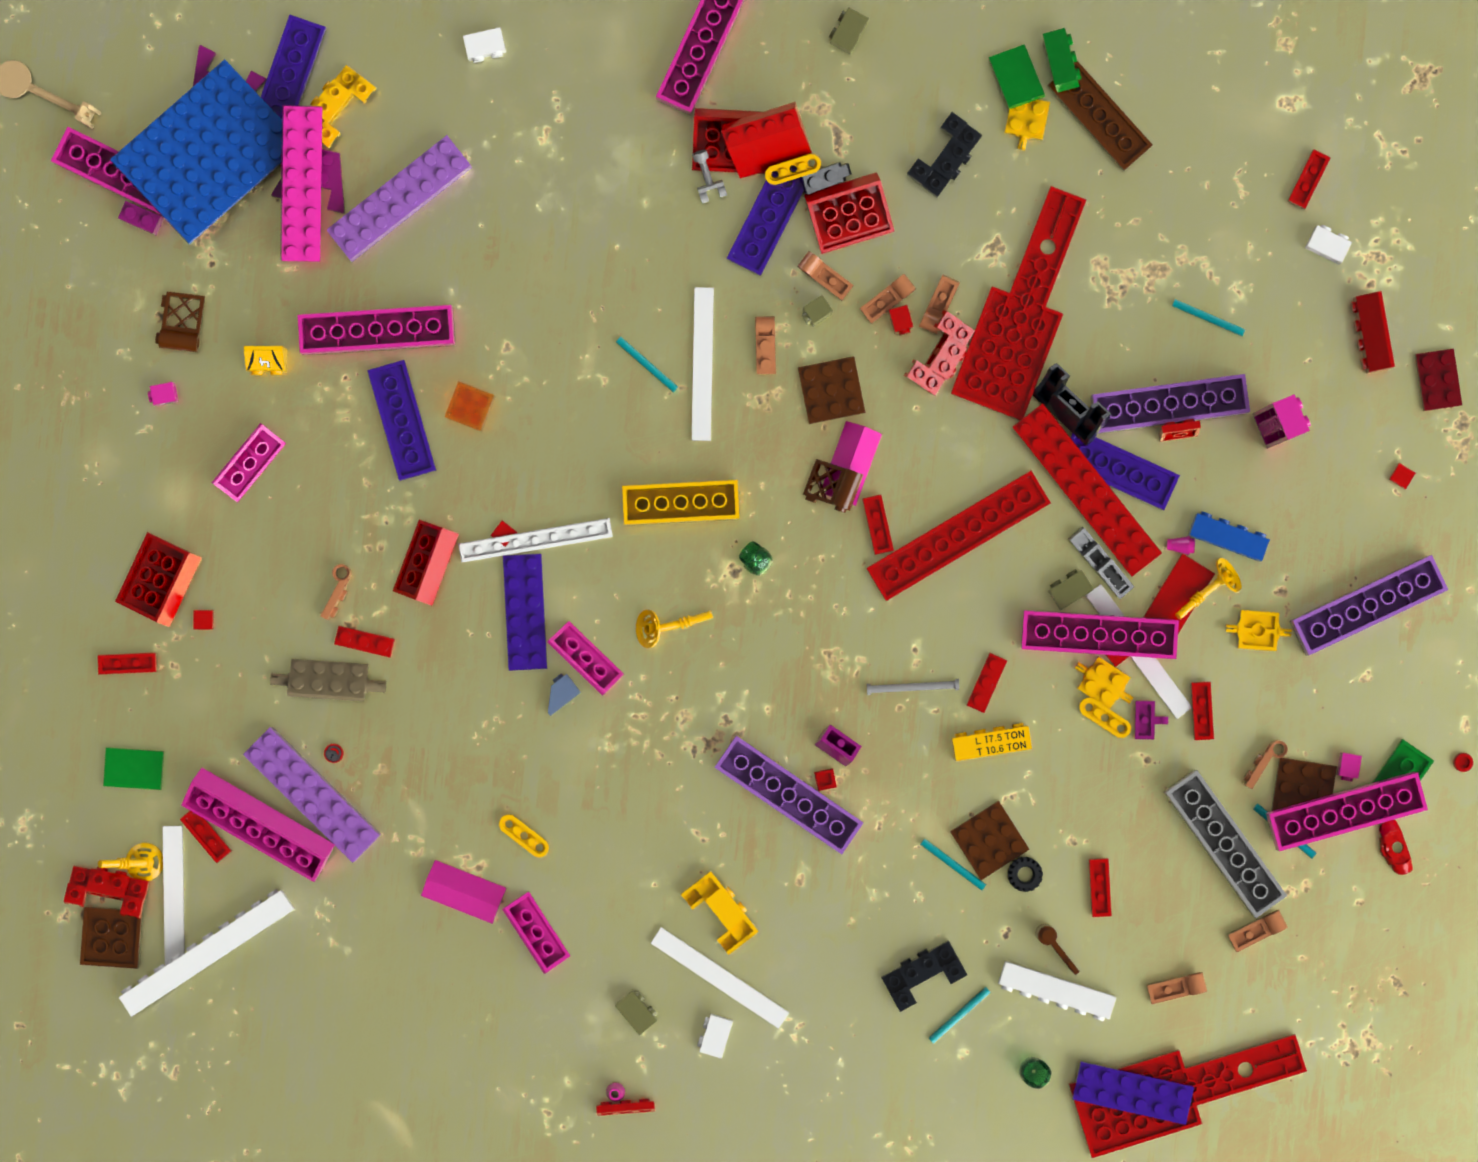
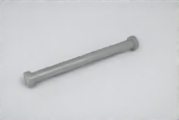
M955 679V681L867 684V695H871V693L959 690V679Z

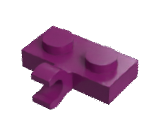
M1135 701V739L1154 740L1155 724H1168V717L1155 716V701Z

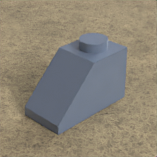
M561 673L553 679L554 684L551 686L548 714L550 716L581 693L568 674L563 676Z

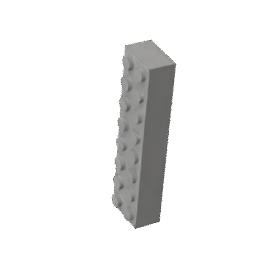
M1193 770L1164 791L1167 798L1254 918L1259 917L1287 897V894L1198 770Z

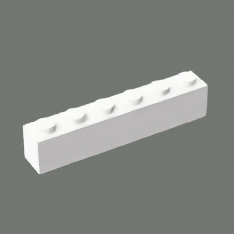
M1007 961L1004 962L998 981L1002 985L1001 989L1010 992L1016 989L1020 991V995L1029 998L1031 995L1038 996V1000L1049 1004V1001L1057 1003V1007L1067 1009L1069 1006L1075 1008L1074 1012L1086 1015V1012L1094 1014L1093 1018L1104 1021L1105 1018L1110 1019L1116 1000L1114 995Z

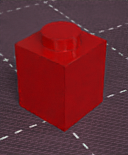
M904 305L890 309L888 313L894 334L905 335L910 333V329H913L914 326L908 306Z

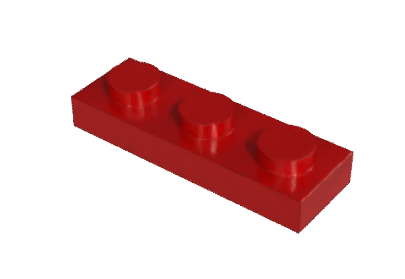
M1315 149L1312 150L1288 202L1304 210L1306 209L1331 157Z
M882 495L863 498L875 555L894 551Z
M338 626L334 644L391 658L395 639Z
M156 653L98 655V675L157 672Z
M989 653L967 706L985 713L1007 660Z
M1211 682L1191 683L1194 740L1214 739Z
M189 811L180 819L216 863L220 862L232 851L206 819L192 811Z
M1089 859L1092 917L1112 916L1109 859Z
M639 1099V1102L631 1103V1100H622L620 1104H612V1102L607 1101L601 1102L600 1105L596 1106L598 1116L655 1112V1103L650 1101V1099Z

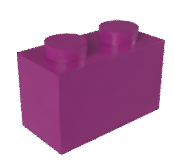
M125 201L118 216V219L155 236H157L164 220L162 216L128 201Z
M832 725L823 730L815 743L816 747L845 767L854 760L862 747Z

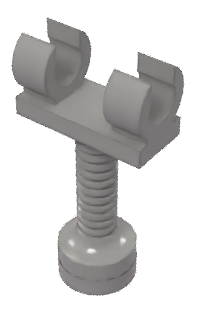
M707 150L693 153L694 162L699 163L706 185L697 188L702 204L709 202L706 191L714 188L718 189L720 197L727 196L722 180L712 182L713 180L706 159L709 158Z

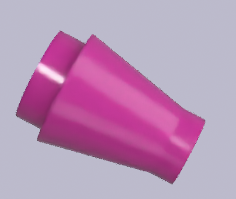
M1187 536L1168 539L1167 550L1187 555L1194 553L1195 538Z
M611 1083L606 1089V1095L609 1100L618 1102L624 1098L625 1088L620 1083ZM612 1091H617L619 1095L617 1097L613 1096Z

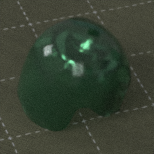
M754 541L748 543L739 554V559L745 564L744 568L756 576L764 574L773 563V558L769 551Z
M1029 1057L1021 1063L1019 1075L1028 1086L1040 1089L1050 1081L1051 1069L1043 1060Z

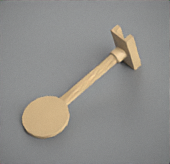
M12 60L0 65V94L4 97L18 98L29 91L73 112L76 120L94 129L95 126L90 122L94 114L99 116L101 114L95 107L84 101L81 105H75L31 84V72L22 62Z

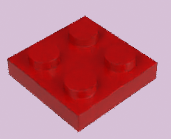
M1187 419L1179 424L1175 422L1164 423L1159 432V441L1164 442L1198 437L1201 429L1200 420Z

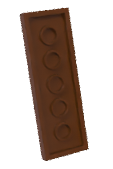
M1075 62V69L1079 68L1082 78L1078 80L1080 87L1057 93L1054 80L1047 86L1119 167L1125 171L1153 144L1079 62Z

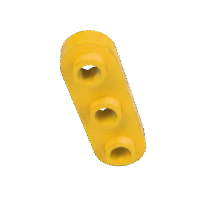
M809 153L771 165L765 172V178L768 183L777 185L813 174L820 169L821 159L818 155ZM809 160H814V161H815V165H814V166H810V165L808 164V161H809ZM795 165L797 170L792 172L790 166ZM777 171L779 176L773 177L772 172Z
M1085 698L1080 702L1079 710L1081 714L1118 738H1125L1130 734V723L1095 699ZM1088 703L1092 705L1090 711L1085 709V705ZM1103 714L1108 716V720L1105 722L1101 720ZM1118 725L1124 726L1122 732L1117 730Z
M507 814L500 819L499 827L501 831L532 855L543 857L548 853V842L517 817ZM507 820L512 821V827L506 826ZM522 832H526L528 834L527 839L521 838ZM537 844L543 845L542 851L536 849Z

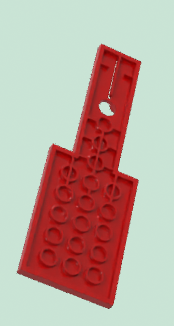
M1050 187L1010 293L993 286L991 287L951 391L952 395L1017 420L1024 418L1063 313L1050 309L1046 305L1086 199L1055 187ZM1044 240L1054 242L1055 251L1052 254H1044L1041 251L1040 245Z
M1295 1034L1186 1068L1180 1050H1176L1118 1068V1070L1194 1086L1186 1125L1074 1100L1091 1158H1095L1201 1125L1202 1121L1197 1105L1307 1072ZM1243 1062H1248L1253 1067V1071L1248 1077H1242L1238 1073V1067ZM1076 1082L1069 1083L1072 1096Z

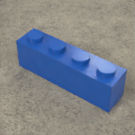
M1201 511V514H1195L1188 536L1259 562L1263 560L1270 539L1266 538V534L1255 531V534L1250 533L1247 527L1237 525V527L1229 525L1230 521L1219 518V521L1212 519V515Z

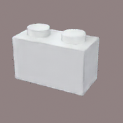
M500 27L463 36L469 61L473 60V63L484 61V58L489 56L499 58L503 56V53H506Z
M1317 225L1305 248L1340 265L1352 242L1348 241L1349 238L1341 233H1338V235L1332 233V229L1325 225Z
M712 1013L710 1018L706 1017L703 1025L706 1031L704 1036L700 1035L697 1044L700 1047V1052L722 1059L733 1020Z

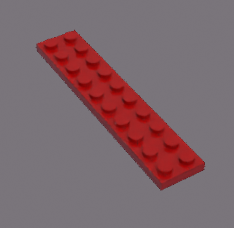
M1043 403L1013 426V429L1131 577L1162 554L1161 550Z
M1031 470L866 569L885 601L1051 504Z

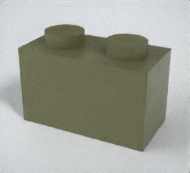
M849 7L846 12L843 10L838 19L840 21L838 28L834 27L829 35V38H831L830 44L851 54L869 18Z
M823 295L803 307L802 317L807 325L811 323L814 327L832 315L833 310Z
M1075 569L1066 575L1067 579L1063 582L1059 579L1050 585L1051 589L1048 592L1060 610L1094 590L1082 570L1077 572Z
M632 990L617 1002L615 1007L638 1035H641L657 1021L655 1016L658 1014L652 1006H646L643 1002L646 999L639 991L635 992Z

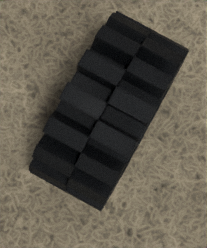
M1020 857L1010 864L1007 872L1008 880L1018 891H1033L1042 882V868L1034 859ZM1022 867H1028L1032 870L1033 876L1031 880L1023 882L1018 878V871Z

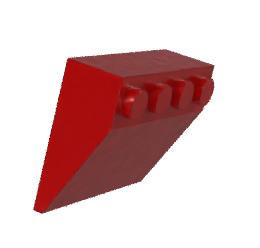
M796 102L722 125V134L740 179L766 171L771 165L812 153Z
M695 108L693 153L707 150L709 158L706 159L709 171L737 172L722 134V125L761 113V111ZM692 157V170L701 171L699 163L694 162Z
M877 172L833 185L808 195L804 194L821 254L895 232L882 183Z
M147 532L115 602L159 624L170 627L202 557Z

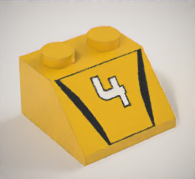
M244 346L246 371L251 372V375L260 376L263 375V372H270V375L280 376L282 372H287V349L285 347Z

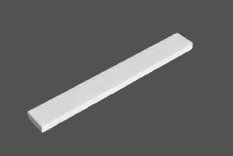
M695 287L692 441H711L714 288Z
M610 518L458 543L462 563L613 537ZM509 542L506 547L503 546L501 543Z
M1101 584L1085 595L1099 615L1124 616ZM1130 656L1176 719L1192 708L1156 658Z
M163 826L165 966L170 964V959L178 953L181 956L185 954L183 826Z
M661 927L652 940V945L778 1029L789 1014L787 1010Z

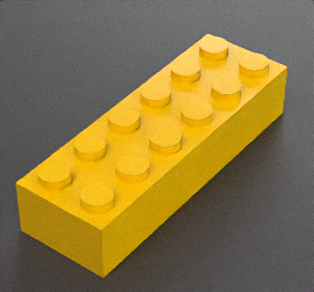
M738 480L622 486L624 525L740 519Z

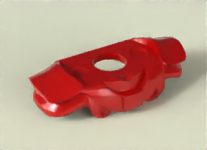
M1390 820L1382 823L1379 828L1381 855L1386 859L1387 864L1392 866L1396 874L1405 875L1413 870L1412 860L1397 821ZM1395 842L1402 844V851L1399 853H1395L1392 849V845Z

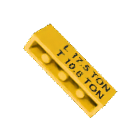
M1023 723L1012 724L1010 729H1005L1004 726L993 727L992 732H986V729L975 730L973 735H967V732L956 733V737L951 738L955 761L1032 749L1029 726H1024Z

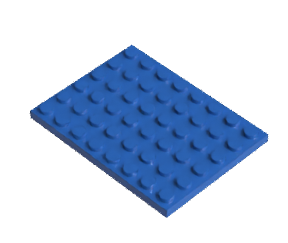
M224 59L114 155L110 161L190 245L281 164L282 119Z

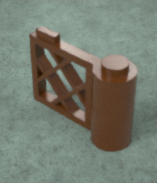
M167 292L166 295H162L161 307H164L162 327L160 333H156L155 343L158 344L159 348L198 352L205 296ZM171 297L179 298L182 301V304L174 310L170 306ZM192 300H200L199 308L192 312L187 304ZM185 306L191 314L181 320L176 312ZM173 314L180 321L175 326H167V319ZM193 316L197 321L196 329L188 328L184 322Z
M816 459L803 495L806 496L805 500L813 503L819 500L834 505V510L845 513L846 510H851L863 474ZM823 465L826 473L819 476L818 471L820 466ZM841 471L839 479L834 481L832 474ZM828 477L830 484L823 488L821 481ZM818 484L819 491L812 494V487ZM832 488L833 495L831 500H829L825 492Z
M1049 924L1039 925L1035 931L1036 938L1044 945H1051L1072 973L1077 975L1080 971L1056 942V930Z

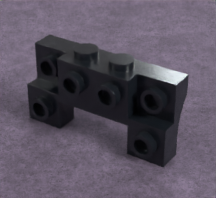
M953 112L950 113L940 127L941 130L952 138L930 167L918 158L907 173V176L936 198H938L951 179L955 180L961 172L958 170L962 163L964 165L968 163L972 157L970 152L982 137L981 133L969 126L966 121Z
M1056 363L1048 369L1045 377L1034 390L1033 396L1041 404L1043 403L1062 424L1087 446L1094 441L1099 430L1106 425L1111 413L1098 401L1089 408L1066 386L1070 375Z
M949 940L929 951L926 948L918 952V957L913 960L910 958L900 962V967L881 976L900 1012L917 1003L910 989L944 971L950 984L967 976Z

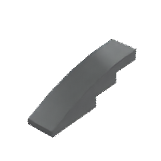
M1083 526L1068 538L1119 599L1134 588L1133 584Z

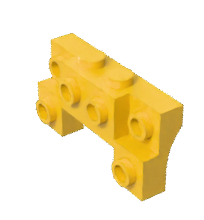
M347 65L331 82L328 81L323 86V93L319 97L316 96L310 103L311 106H322V144L329 149L336 137L341 135L338 130L331 126V123L353 95L365 104L367 102L366 99L376 90L375 86Z
M711 871L681 894L692 910L705 900L728 931L721 935L717 941L728 955L759 932L745 914L747 909L741 902L737 904L733 899L735 894L729 887L725 888Z

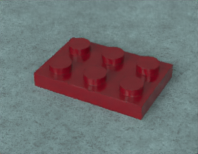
M1454 349L1415 354L1423 411L1462 406Z

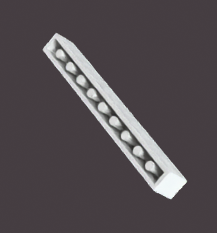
M275 889L267 895V900L264 902L259 900L251 905L252 910L249 912L242 911L234 916L236 920L231 924L228 921L218 927L220 931L215 934L210 932L202 938L204 941L199 945L195 942L187 947L186 950L188 952L181 956L178 953L170 959V964L167 966L162 964L154 969L155 974L148 977V975H145L137 980L139 984L134 988L130 985L122 990L121 993L123 995L119 999L130 1016H134L293 911L295 908L284 891L278 892Z

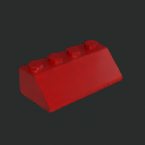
M1382 291L1354 297L1353 302H1351V309L1353 313H1356L1357 320L1354 321V326L1360 336L1358 348L1363 353V358H1361L1362 369L1366 370L1367 374L1395 367Z
M419 519L393 592L432 606L459 534Z

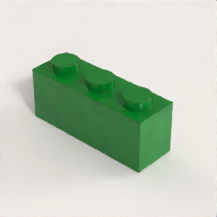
M1065 28L1044 33L1043 38L1057 93L1080 87L1078 80L1082 78L1079 68L1075 69L1074 63L1078 61L1075 51H1071L1070 45H1073L1071 33L1067 34Z

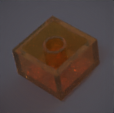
M458 381L445 418L482 432L496 396Z

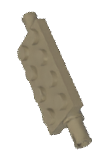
M291 659L290 673H271L270 685L287 686V696L364 701L365 694L368 691L386 692V681L369 680L368 664Z

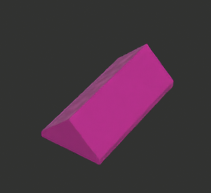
M846 421L831 464L863 474L852 504L856 506L882 434L865 426ZM841 471L832 474L834 481L839 479ZM828 477L824 480L823 488L830 484ZM832 488L825 492L827 496L832 497Z
M260 423L211 483L238 502L286 443Z
M570 621L547 641L602 696L624 675Z
M435 860L426 879L421 896L493 924L506 887Z
M529 892L502 909L544 974L570 957V954Z

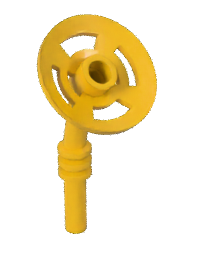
M1219 558L1216 561L1219 575L1203 590L1197 591L1190 598V601L1175 614L1178 619L1181 620L1195 606L1198 607L1205 600V597L1221 584L1226 585L1234 592L1241 590L1240 578L1234 567L1226 559Z
M644 610L639 614L636 621V636L644 648H652L657 644L660 632L676 628L684 629V626L687 628L688 625L691 627L694 623L713 618L712 611H708L691 617L688 615L687 618L684 616L683 619L679 618L677 621L660 624L657 615L652 610ZM642 627H644V633L647 636L646 639L644 638Z
M140 843L130 849L126 858L99 860L98 867L127 869L133 878L150 881L158 877L163 870V854L153 844ZM140 848H149V849H151V852H149V851H140V852H139L138 849H140ZM141 854H148V857H141ZM158 856L159 860L157 869L153 868V857ZM140 868H147L148 870L142 871ZM138 872H139V873H142V874L150 873L151 875L144 877V876H139V875H137V874H138Z

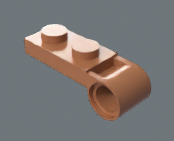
M808 251L797 266L841 301L854 286L810 251Z
M903 274L863 305L860 310L872 324L915 291L916 288L908 277Z
M944 274L942 275L919 327L937 334L938 329L933 326L935 323L938 324L943 317L942 311L948 310L960 284L959 281Z
M755 317L757 374H776L775 317Z
M339 564L333 569V577L339 582L321 614V617L326 620L335 617L339 609L336 607L339 600L343 601L348 591L345 589L352 572L346 565ZM340 568H345L347 571V575L343 579L337 576V571Z
M1272 741L1262 755H1257L1253 762L1255 767L1252 771L1249 770L1243 779L1246 787L1253 789L1272 757L1282 758L1287 754L1288 747L1283 741ZM1276 744H1280L1283 748L1282 752L1278 755L1273 751V747Z
M1276 910L1227 936L1235 951L1239 952L1288 927L1280 911Z
M1203 972L1147 985L1151 1004L1207 992Z

